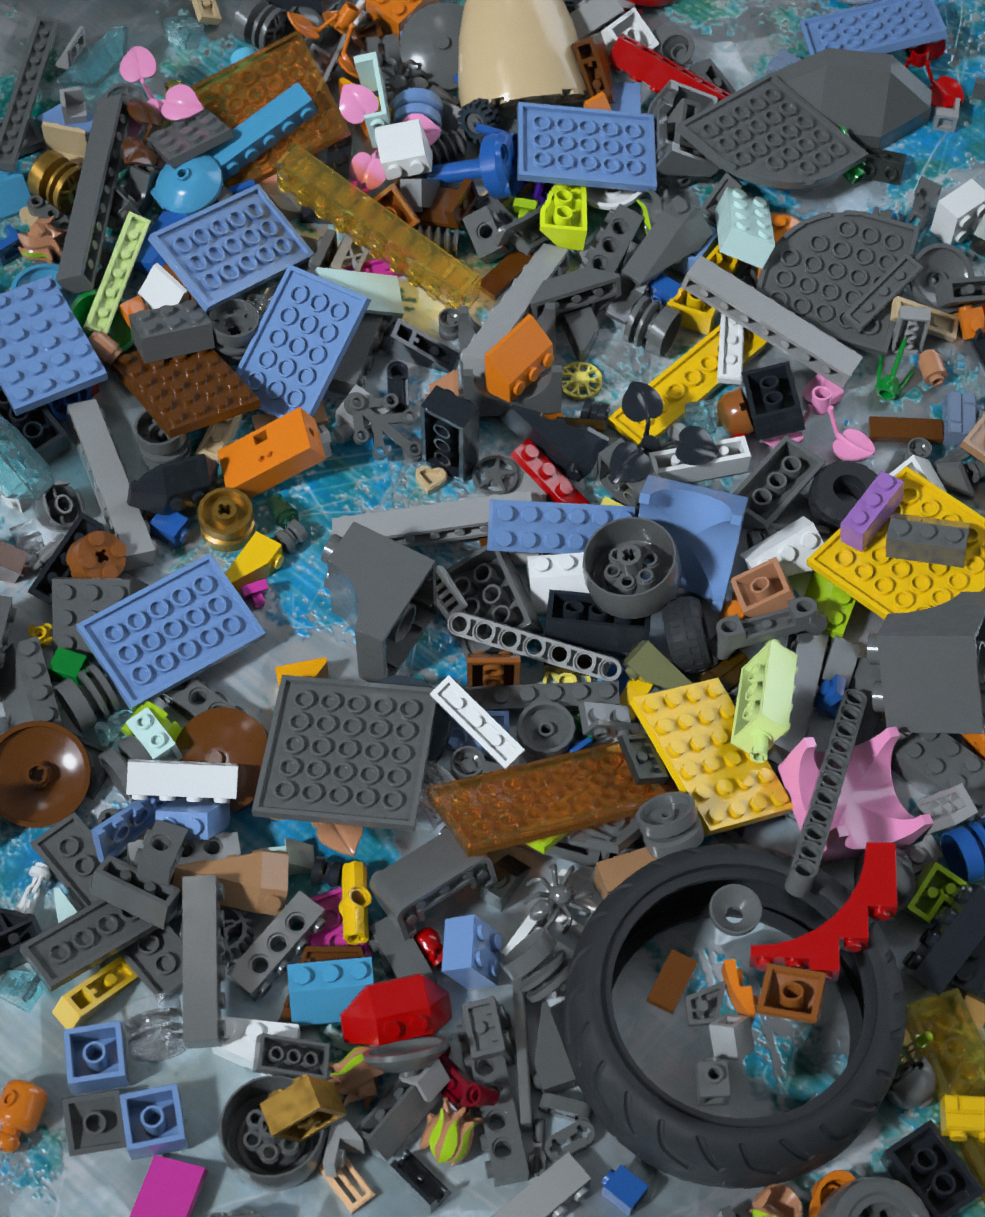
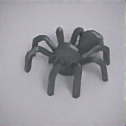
M391 57L388 63L393 64L395 75L386 68L380 67L381 71L390 77L386 78V81L389 83H386L385 86H390V88H385L386 92L393 91L392 95L387 99L388 106L396 95L408 88H424L427 90L430 88L429 83L422 77H415L409 81L416 74L426 77L427 74L423 70H414L405 76L408 65H416L413 59L404 63L401 74H399L397 62ZM378 90L374 92L375 96L379 95Z
M553 863L549 866V869L552 870L553 887L544 877L532 878L526 883V886L535 882H542L549 892H536L527 897L523 904L527 905L538 897L547 898L536 902L529 913L530 919L539 921L549 915L552 908L555 909L553 915L544 926L547 931L557 919L560 910L563 909L568 916L566 926L562 931L563 934H566L573 920V914L568 909V906L585 912L586 918L590 917L591 910L588 907L573 903L572 900L586 896L592 899L594 892L588 890L572 895L576 888L571 889L572 883L566 886V883L575 870L574 865L569 867L561 883L558 884L557 865Z

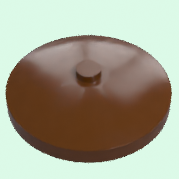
M219 707L198 714L184 726L175 742L183 757L179 761L237 763L236 799H230V814L243 811L253 805L269 735L267 730L255 717L234 708Z
M30 721L18 724L0 736V815L26 828H47L56 825L81 807L91 786L92 768L84 745L73 733L55 723Z

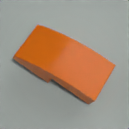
M736 959L724 960L721 972L723 981H726L725 988L730 1001L737 1013L742 1016H750V1022L753 1024L757 1014L758 996H753L752 986H743L742 969H737Z

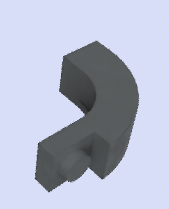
M135 164L130 167L128 182L124 191L137 202L139 206L136 209L143 217L154 200L149 191L155 187L161 169L155 166L148 167ZM110 210L107 227L122 229L125 221L120 220Z

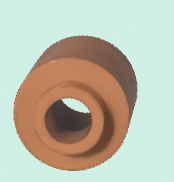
M94 331L88 338L98 358L105 364L108 362L112 365L123 352L119 347L120 344L103 331H100L98 334Z
M934 349L922 352L918 357V365L925 384L931 386L943 384L948 377V373L941 355Z

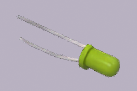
M927 1031L921 1035L914 1036V1041L903 1047L902 1051L913 1044L916 1047L901 1056L900 1059L909 1055L917 1048H924L927 1043L933 1040L932 1033Z

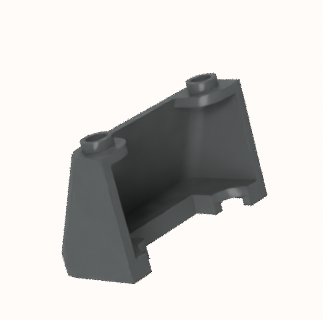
M670 79L652 100L647 113L654 114L656 175L711 177L720 168L698 149L689 150L675 143V127L667 125V118L681 99L685 98L702 103L701 111L717 103V97Z
M448 827L440 835L383 870L375 872L371 877L369 887L377 902L404 940L416 934L414 929L415 922L418 919L421 922L426 919L424 912L468 884L472 889H475L477 883H482L488 889L496 884L498 880L492 860L485 851L460 827Z

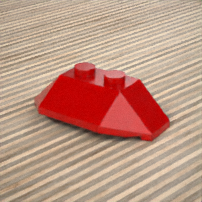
M421 973L366 985L352 1000L347 1009L340 1013L342 1035L345 1043L376 1046L433 1034L452 1019L449 991Z

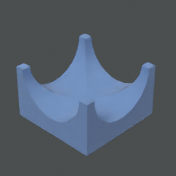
M648 475L640 492L638 517L660 524L671 535L678 548L682 571L679 588L698 594L708 601L711 610L721 612L728 590L748 497ZM649 559L645 561L646 563H652ZM644 574L641 579L647 580L650 578V575ZM625 580L622 584L628 586L632 581Z

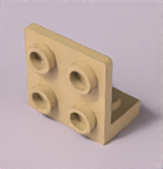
M43 122L41 127L47 148L46 152L50 150L57 151L68 158L69 161L82 167L88 144L86 130L57 123Z

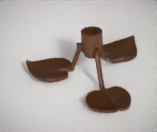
M130 99L127 103L128 113L137 122L147 124V132L143 142L132 136L125 138L122 147L124 164H131V166L135 164L148 167L157 166L163 159L161 157L157 158L155 151L146 146V138L150 136L153 126L159 127L162 124L161 116L150 104L141 100Z

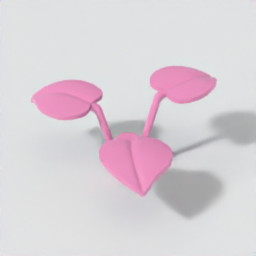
M141 46L132 47L123 57L120 63L121 76L129 83H136L140 80L150 99L146 103L158 111L162 122L166 118L172 121L188 119L204 110L195 92L187 85L179 84L171 87L166 93V99H162L161 102L153 97L144 79L151 78L156 74L157 63L154 56L146 48ZM131 117L127 137L137 138L141 133L142 124Z
M347 84L342 87L339 105L340 112L346 121L360 124L364 121V115L375 113L378 110L377 97L368 88L357 84ZM414 113L406 116L402 122L420 119L429 145L432 146L439 138L441 128L422 114ZM378 148L372 156L365 152L358 153L350 163V180L358 181V189L367 188L371 191L381 186L386 180L380 159L376 158L379 154Z
M819 374L814 376L803 390V398L809 403L803 417L804 424L811 411L817 415H824L828 412L834 434L838 438L832 445V449L837 457L846 461H858L873 456L875 454V447L864 433L856 429H847L841 435L838 431L833 413V405L838 404L843 399L844 390ZM801 431L763 439L762 441L769 446L775 447L787 435L801 444L804 435Z

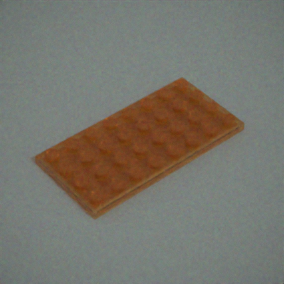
M618 741L512 766L507 770L500 769L427 787L428 799L467 857L479 856L484 853L636 815L639 807L647 800L667 793L660 784H635Z

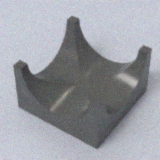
M555 302L545 303L542 314L536 320L553 343L554 361L549 368H546L538 376L536 381L531 382L524 389L523 393L510 403L486 390V378L475 376L473 369H463V362L461 361L462 350L467 348L472 341L473 335L478 333L481 326L471 318L468 306L458 307L462 398L474 402L479 407V417L501 416L512 404L538 411L542 414L561 413L562 365L557 364Z

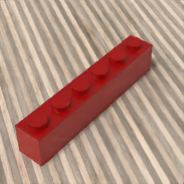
M621 34L617 38L609 54L610 66L619 72H627L630 74V78L638 83L643 81L650 85L649 88L655 93H659L671 79L716 96L718 102L731 95L625 34Z

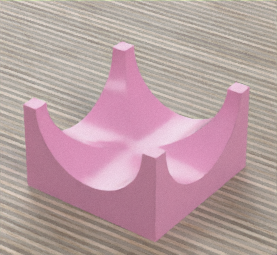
M897 726L888 727L874 738L854 746L820 863L857 858L865 851L866 842L895 843L897 848L905 849L934 824L930 814H923L918 817L909 814L903 808L895 793L891 776V756L894 745L900 737ZM814 737L803 738L778 766L785 790L793 804V812L800 832L825 753L815 751L817 745Z

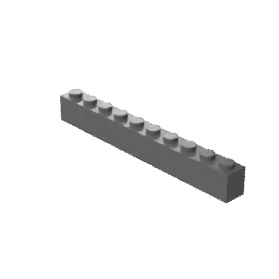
M121 94L97 100L88 144L56 275L57 283L68 295L90 291L94 287L115 192L113 188L114 186L116 187L122 161L123 142L127 137L131 120L127 110L128 102Z

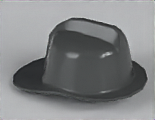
M673 24L661 25L652 32L660 43L652 49L653 51L682 67L687 64L692 65L695 44L689 35Z

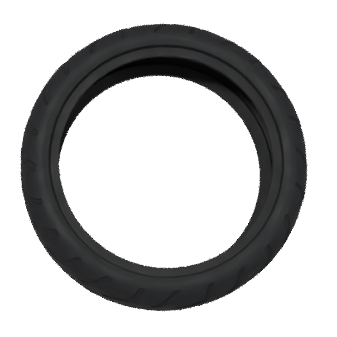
M735 843L715 844L673 852L648 863L626 878L598 905L588 919L572 956L564 1002V1034L567 1055L573 1068L576 1082L589 1107L593 1110L594 1115L612 1136L616 1137L619 1143L647 1164L683 1181L721 1188L751 1189L766 1187L773 1183L787 1182L823 1166L847 1149L874 1117L890 1088L902 1054L906 1025V1000L902 992L904 990L902 978L894 953L889 949L890 943L878 922L871 917H868L869 939L867 949H862L858 952H848L844 949H839L838 981H834L841 995L849 1023L850 1043L847 1066L829 1088L806 1104L785 1113L761 1118H730L705 1113L683 1104L657 1087L642 1072L627 1051L619 1034L612 1006V990L617 978L631 957L656 935L684 922L709 918V904L712 896L718 889L730 884H739L753 890L759 897L762 905V916L759 923L773 927L793 939L820 927L831 919L848 901L852 893L844 885L839 884L834 877L820 868L807 896L795 897L789 894L785 889V881L793 856L774 849ZM730 909L725 913L726 917L742 918V914L736 909Z

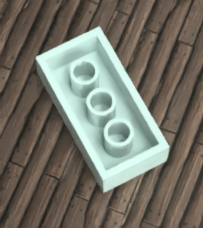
M727 187L715 209L719 251L763 269L775 247L769 204L761 197L754 198L746 195L741 189Z

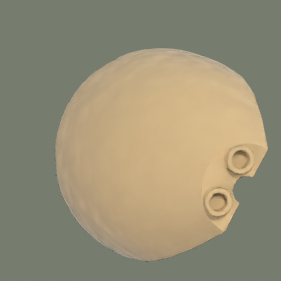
M563 0L465 1L458 52L460 108L478 98H482V100L487 99L488 104L492 102L494 104L493 109L497 108L499 112H504L507 107L518 106V102L536 104L548 102V105L583 102L590 99L572 43L579 39L573 20Z

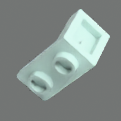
M148 708L143 709L126 722L152 760L179 761L183 758L176 743Z

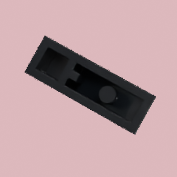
M397 318L385 330L378 347L398 360L445 373H450L453 370L459 354L400 318Z

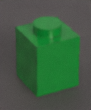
M60 647L57 648L47 668L51 681L61 683L70 678L79 686L81 685L77 675L79 671L82 670L89 677L87 672L89 662L86 655Z

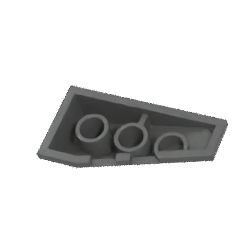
M676 195L661 213L621 271V274L641 286L662 274L664 269L674 263L677 265L682 262V259L689 254H695L700 251L713 235V231L696 206Z

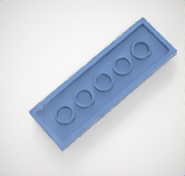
M490 499L487 550L554 554L584 552L588 540L602 526L616 519L635 517V506Z

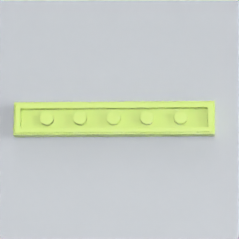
M130 211L127 214L82 329L83 332L91 335L94 331L97 334L103 331L105 334H108L151 220Z

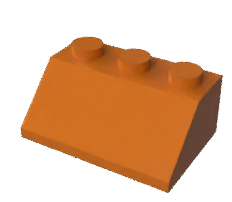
M528 314L484 355L486 390L510 403L517 396L521 395L531 382L536 381L546 368L552 365L554 361L553 343L532 315Z

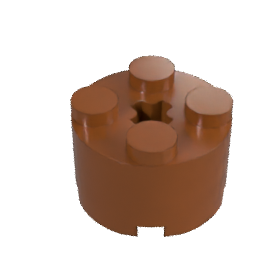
M94 531L72 543L68 549L66 562L72 572L70 574L75 578H117L125 567L127 548L124 543L120 542L116 536L109 532Z

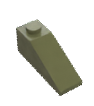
M642 640L621 663L626 667L624 672L635 682L639 680L667 690L693 684L649 641Z

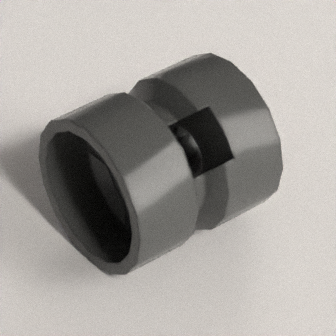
M397 34L384 35L383 39H380L378 36L366 37L367 53L376 52L379 65H382L383 61H386L387 64H392L388 63L390 57L397 63H400V48ZM383 47L384 54L379 53L378 48Z
M460 747L451 756V782L461 792L470 793L476 786L479 787L485 758L483 753L476 747Z

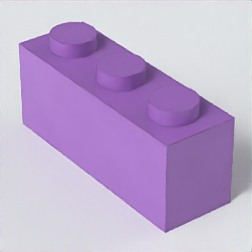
M881 471L841 522V542L863 552L902 502L904 481Z

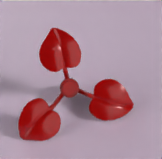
M941 39L936 43L929 42L921 44L916 48H908L911 57L907 58L904 66L907 69L910 64L917 68L926 67L930 83L932 84V86L928 87L932 91L931 106L952 108L956 98H960V105L963 104V90L955 79L948 76H942L936 82L933 79L929 60H936L945 53V40Z

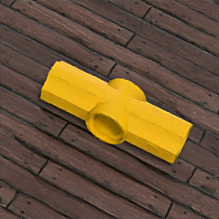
M358 861L345 863L342 866V900L338 907L339 912L343 916V940L351 945L366 943L369 939L368 905L371 903L372 897L367 890V867L363 865V862Z

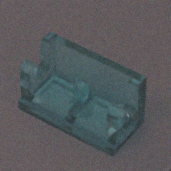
M712 399L685 404L683 424L686 427L698 426L703 428L710 434L712 440L715 441L718 417Z

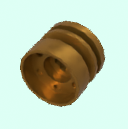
M47 151L33 164L27 180L28 189L32 194L41 196L58 210L68 212L73 208V201L82 167L69 161L68 158L57 151Z

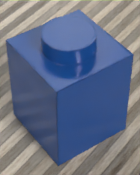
M177 512L167 515L156 514L149 522L152 536L176 550L189 539L191 534L189 519Z
M620 1165L616 1171L611 1169L601 1182L604 1184L602 1195L628 1216L632 1214L647 1195L649 1188L647 1184L623 1165Z

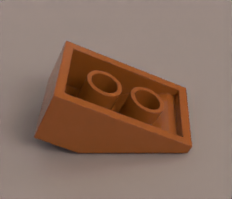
M476 651L472 654H467V687L519 685V654H513L509 651H501L498 654Z

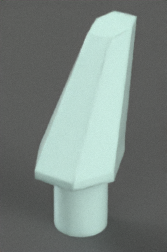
M331 1024L325 1028L324 1034L332 1039L333 1046L348 1052L356 1047H360L359 1044L345 1043L342 1030H337Z

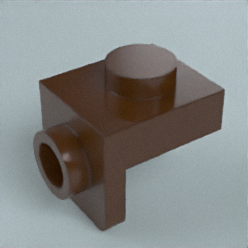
M376 19L359 29L355 26L350 37L352 43L355 46L358 45L363 52L366 51V37L378 36L380 39H383L385 33L382 23Z

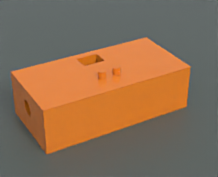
M301 407L217 451L225 486L242 491L249 499L326 459L316 421Z

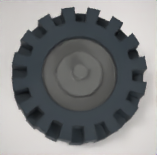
M475 99L464 105L458 112L460 117L457 118V122H461V125L458 127L464 130L465 136L468 135L467 140H473V143H481L486 136L485 134L475 132L477 123L494 128L501 127V123L498 122L501 120V116L496 115L499 111L497 108L494 110V104L492 102L488 104L487 99Z

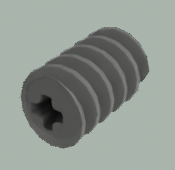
M458 128L456 132L449 131L448 135L446 133L441 134L440 138L430 146L433 152L432 161H435L438 165L441 164V158H443L446 163H449V155L454 160H457L458 152H460L462 157H466L467 141L461 128Z
M419 225L416 231L412 229L410 253L415 254L418 248L420 255H424L428 249L430 256H433L437 250L439 257H442L445 251L448 258H451L454 252L457 257L460 240L459 230L456 229L454 234L451 235L449 228H446L444 234H441L440 227H437L435 233H432L431 226H428L426 232H423L422 226Z

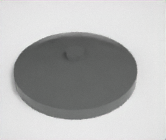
M450 2L434 3L417 11L406 23L400 38L402 63L404 65L406 61L413 59L416 65L409 64L406 70L407 73L410 74L414 70H423L427 74L426 77L416 74L412 79L422 77L429 83L430 88L433 85L441 86L446 92L458 90V84L453 78L458 73L459 34L464 6Z

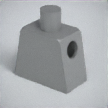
M357 384L350 391V393H362L366 398H375ZM343 401L335 413L336 425L339 428L333 433L335 438L341 443H345L355 433L353 416L346 412ZM353 401L354 406H361L359 401ZM385 407L371 408L376 414H392V410H388ZM363 417L364 429L369 432L370 439L372 437L371 423ZM362 433L357 434V437L360 440L365 439V436Z

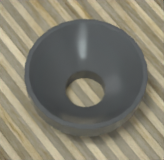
M730 884L721 887L714 893L709 904V914L714 926L722 933L730 936H743L754 930L760 922L762 905L759 897L753 890L743 885ZM730 909H736L742 914V920L738 923H732L727 920L725 913Z

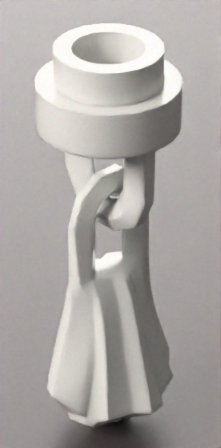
M36 862L35 866H31L28 874L33 877L32 883L27 886L20 903L14 911L34 914V908L40 895L39 887L41 882H49L52 875L49 866L40 862ZM29 893H35L32 900L28 898Z

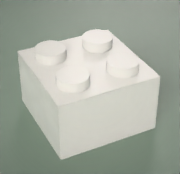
M970 179L939 200L930 231L943 243L955 245L956 243L963 242L969 234L976 231L985 213V190L973 179Z

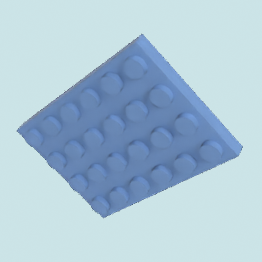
M880 0L799 21L809 56L827 48L892 54L897 50L916 48L921 44L936 43L941 39L948 38L947 29L934 0Z
M518 102L517 180L648 192L650 188L655 192L657 177L654 114Z
M259 184L151 233L148 238L149 242L205 312L284 274L289 264L298 267L308 262L311 255L315 254Z
M289 264L235 371L241 380L260 399L261 408L258 410L280 418L301 407L314 417L371 300L364 295Z
M52 275L0 294V386L16 416L108 380L106 370Z
M211 553L76 624L77 631L131 712L140 705H144L146 701L150 702L266 636V632Z

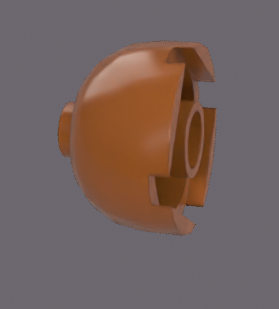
M741 387L723 394L717 403V413H714L717 427L722 426L726 433L731 436L744 433L747 436L755 433L749 411L750 407Z

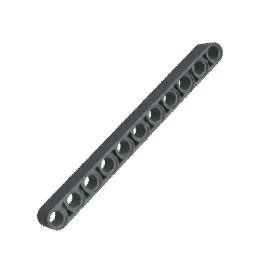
M858 689L846 690L841 700L785 881V889L795 897H805L809 894L819 869L867 703V696Z

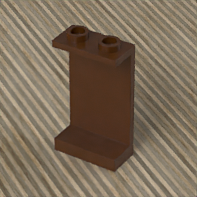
M409 176L394 179L393 183H395L399 191L400 179H410ZM465 178L458 190L439 187L432 206L423 207V212H414L421 221L420 223L459 229L463 223L462 218L468 215L479 197L473 179Z

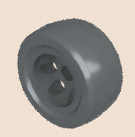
M626 517L609 522L592 535L587 542L583 554L582 568L586 587L594 602L603 611L612 616L623 619L648 617L659 612L667 603L671 602L680 587L682 568L678 548L669 532L652 520L641 517ZM649 559L652 563H646L645 561ZM613 569L618 571L617 574L610 575ZM644 574L650 575V578L647 580L641 579ZM625 580L632 581L628 586L622 584Z
M266 1075L252 1079L241 1085L230 1096L223 1108L218 1127V1141L221 1154L229 1169L242 1182L252 1188L263 1191H283L294 1188L306 1181L323 1160L328 1141V1126L300 1143L295 1142L296 1145L292 1150L284 1147L285 1142L288 1141L287 1139L274 1137L271 1133H268V1125L259 1104L269 1099L268 1095L270 1093L292 1085L293 1078L281 1075ZM258 1117H260L258 1124H253V1122ZM250 1136L258 1137V1142L255 1145L247 1143ZM274 1149L275 1155L272 1158L264 1156L265 1150Z
M861 1177L844 1183L829 1194L817 1214V1217H860V1213L865 1209L867 1217H879L882 1210L886 1211L888 1217H930L921 1199L909 1187L899 1181L884 1177Z

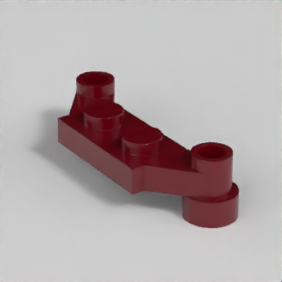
M449 1044L446 1052L438 1058L450 1078V1081L440 1093L445 1098L447 1097L448 1101L457 1110L466 1106L465 1113H468L470 1108L496 1105L499 1099L497 1090L487 1088L484 1084L474 1083L449 1058L451 1053V1046Z

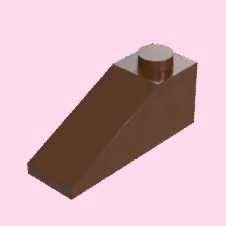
M601 32L572 43L590 98L603 92L609 104L616 102L609 56Z

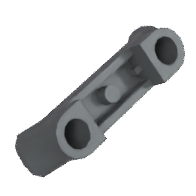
M810 597L791 599L787 601L788 608L741 621L738 614L719 620L716 625L717 633L708 642L709 649L715 658L727 660L736 649L797 632L806 631L813 635H819L827 626V618L823 611L817 609V603L814 599Z

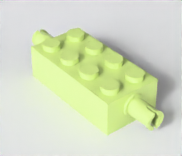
M777 639L768 640L765 646L741 668L730 743L749 753L750 759L756 763H764L767 760L768 750L771 749L779 737H784L788 733L791 726L789 719L793 708L794 679L798 670L796 666L797 654L782 646V643Z

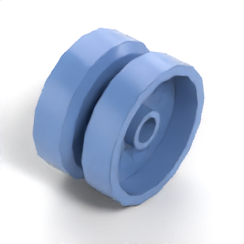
M411 88L397 95L394 100L392 124L400 123L406 116L418 113L428 117L441 128L442 132L443 102L437 94L424 88Z

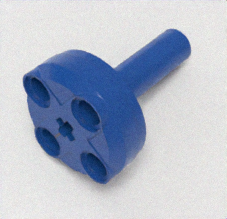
M498 131L487 134L481 142L478 159L432 165V172L427 173V179H440V185L463 182L465 178L473 180L483 179L485 188L492 198L505 200L517 197L523 185H526L528 182L517 180V133Z

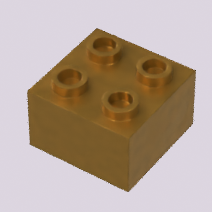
M301 1075L292 1081V1085L270 1093L268 1095L269 1099L259 1104L272 1136L299 1143L347 1115L335 1083L309 1075Z

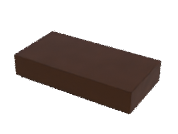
M672 949L646 1002L673 1015L698 966V961Z

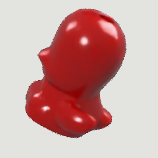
M423 927L416 932L413 939L424 958L428 960L431 970L434 972L441 971L443 958L441 937L435 929Z

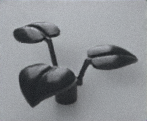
M633 381L629 384L622 399L623 413L634 422L646 420L645 431L638 446L633 442L626 441L620 443L614 449L609 465L612 484L643 480L651 470L649 453L662 451L674 445H677L675 451L677 459L684 464L702 465L711 462L718 456V449L710 434L698 426H688L682 429L679 433V441L674 440L660 445L659 440L655 436L649 435L650 418H657L663 412L661 396L654 388L645 383Z

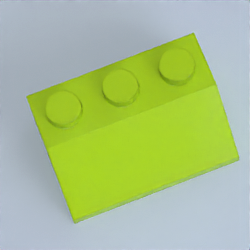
M813 571L804 597L814 599L817 603V609L823 611L826 615L827 626L824 631L829 633L828 644L835 635L840 638L844 637L857 600Z

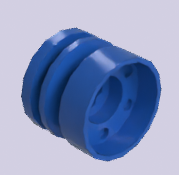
M985 817L968 823L966 828L960 826L943 832L941 836L943 855L950 871L966 883L977 882L985 876Z

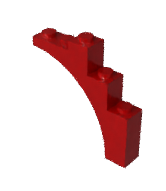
M866 842L863 869L859 882L841 909L820 927L796 939L776 944L751 945L750 967L766 971L767 965L770 963L826 973L825 984L838 981L839 949H844L848 952H858L862 949H867L869 939L868 917H873V919L879 921L895 918L897 910L895 843Z

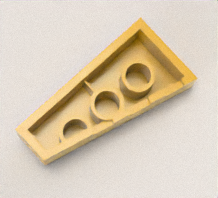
M719 244L706 258L736 276L741 264V260L721 253L719 251ZM681 287L676 296L666 303V306L669 305L682 311L683 316L680 326L706 335L711 332L719 314L718 310Z

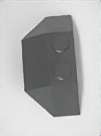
M586 267L544 280L530 301L531 315L537 320L544 310L545 303L555 302V328L563 326L565 313L591 307L594 315H597L614 298L617 299L621 296V276L618 273Z

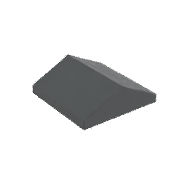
M120 1089L62 1098L69 1156L127 1147L120 1102Z

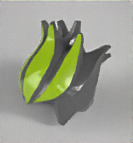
M649 188L648 192L652 200L645 198L636 199L643 210L633 211L644 217L640 228L645 235L648 234L661 213L672 201L669 198L667 189L662 197H660Z

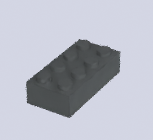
M261 1033L256 1036L252 1072L281 1075L294 1079L301 1075H309L326 1080L330 1044Z

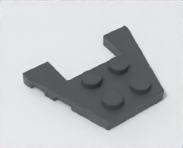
M605 775L594 786L608 793L606 803L579 825L575 826L559 841L560 843L620 854L643 835L636 820V813L641 805L634 799L630 800L625 795V791L620 786L616 787L613 784V780Z

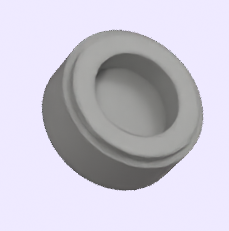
M676 422L668 427V435L671 441H679V433L682 429L686 428L684 424Z

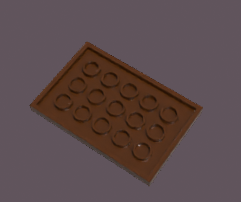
M213 348L145 364L139 352L135 351L119 355L110 365L112 371L170 438L261 408L260 399Z

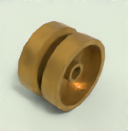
M224 487L207 493L200 501L197 509L202 538L206 544L214 550L221 552H233L245 547L256 530L252 502L248 496L238 489Z

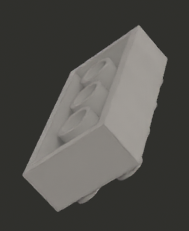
M900 306L891 339V354L898 353L903 339L907 340L904 355L919 356L921 354L931 321V308Z

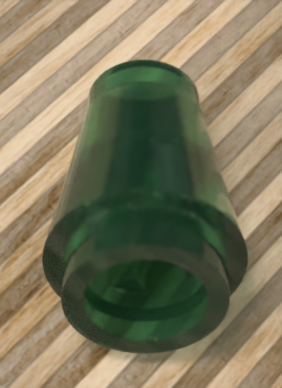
M274 494L269 498V504L277 526L285 529L287 524L293 519L299 521L298 511L281 494Z

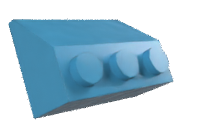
M16 164L14 172L0 170V221L19 215L20 210L27 206V202L31 197L18 164Z
M372 957L287 964L292 1024L311 1026L341 1023L340 1013L347 1009L352 1000L366 985L374 983Z

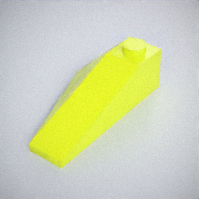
M554 184L547 195L545 204L540 210V231L558 247L579 251L584 249L587 234L586 186Z

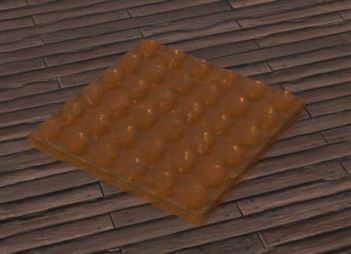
M300 30L190 86L203 108H207L231 130L297 82L311 97L319 111L312 119L296 128L293 133L285 136L275 146L259 155L256 160L240 169L237 174L225 180L222 184L223 187L229 188L251 179L257 184L351 135Z

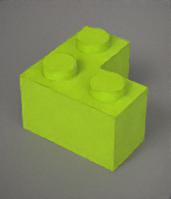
M928 862L915 881L914 897L902 911L920 923H930L941 905L944 907L950 906L954 900L952 897L953 893L961 884L965 886L966 882L939 863Z

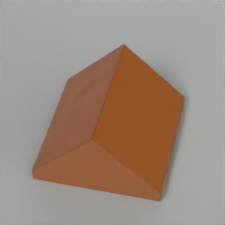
M395 183L389 185L358 210L385 249L412 233V229L414 230L421 222Z
M768 963L757 1006V1014L816 1024L821 1018L826 973Z

